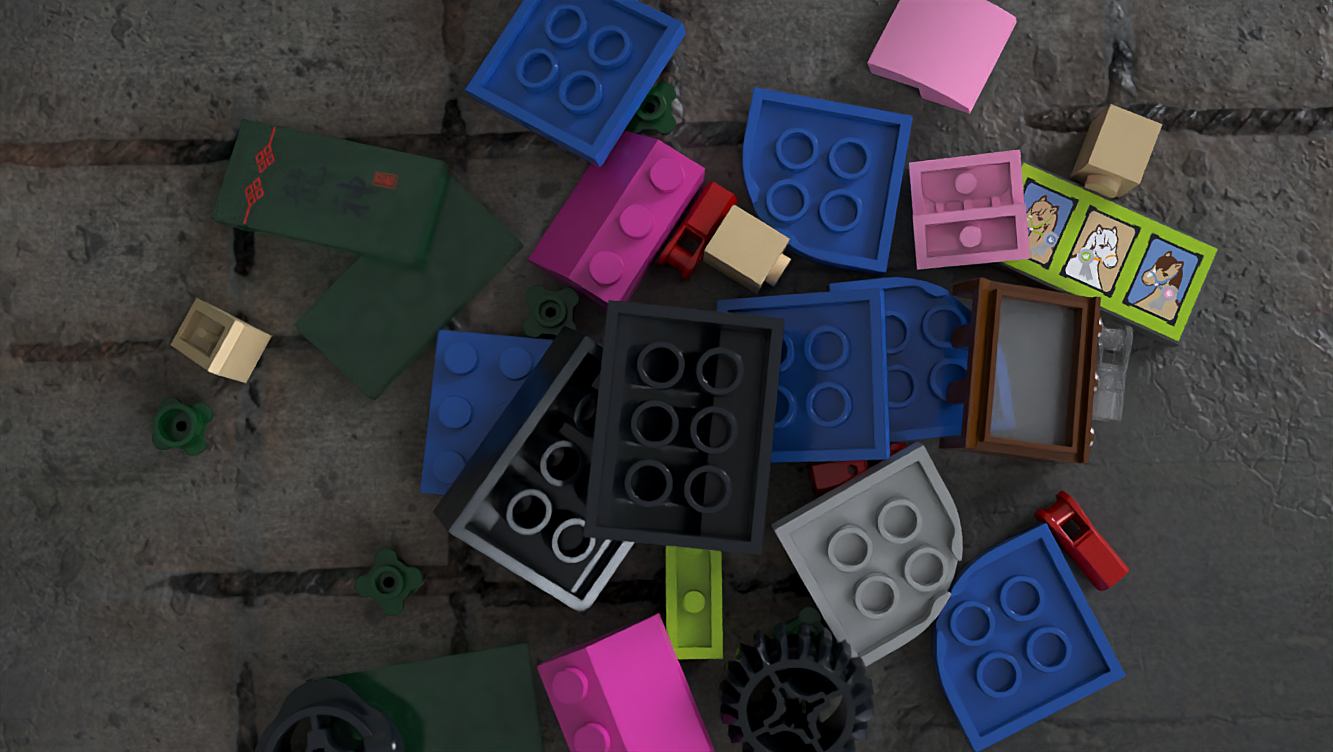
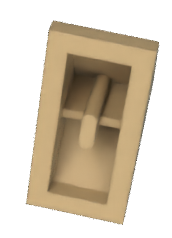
M196 298L171 346L211 373L246 383L267 346L271 335Z

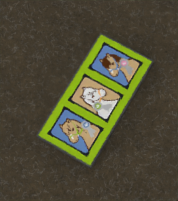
M1021 160L1030 259L985 264L1043 290L1085 297H1101V316L1169 347L1179 346L1221 248L1025 160Z

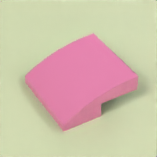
M900 0L867 64L872 74L918 88L922 99L970 114L1016 25V17L987 0Z
M1020 150L909 163L917 270L1030 259Z

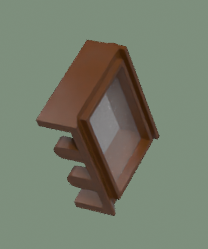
M983 277L953 285L952 296L973 299L971 323L956 327L951 335V345L954 349L968 351L966 380L951 382L946 391V399L949 404L963 405L961 436L940 437L939 449L1054 464H1089V451L1094 441V430L1091 425L1093 398L1098 386V374L1096 371L1097 344L1102 332V319L1100 317L1101 297H1085L995 282Z

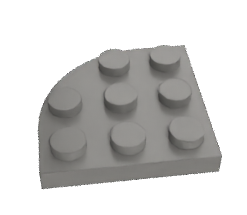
M918 441L890 456V460H883L771 524L837 643L846 639L847 643L851 645V657L860 656L865 663V667L917 637L936 619L951 596L948 590L955 575L957 562L962 561V530L956 506L924 445Z

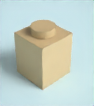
M1110 104L1091 122L1070 179L1083 183L1085 188L1108 198L1122 197L1140 184L1163 124Z
M733 204L705 248L703 262L753 293L758 294L765 282L774 287L791 259L785 256L783 252L790 238Z

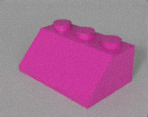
M624 130L601 168L592 163L589 165L531 253L528 261L606 311L608 300L629 302L702 189L705 168L658 139Z
M659 613L566 648L537 666L570 752H715Z

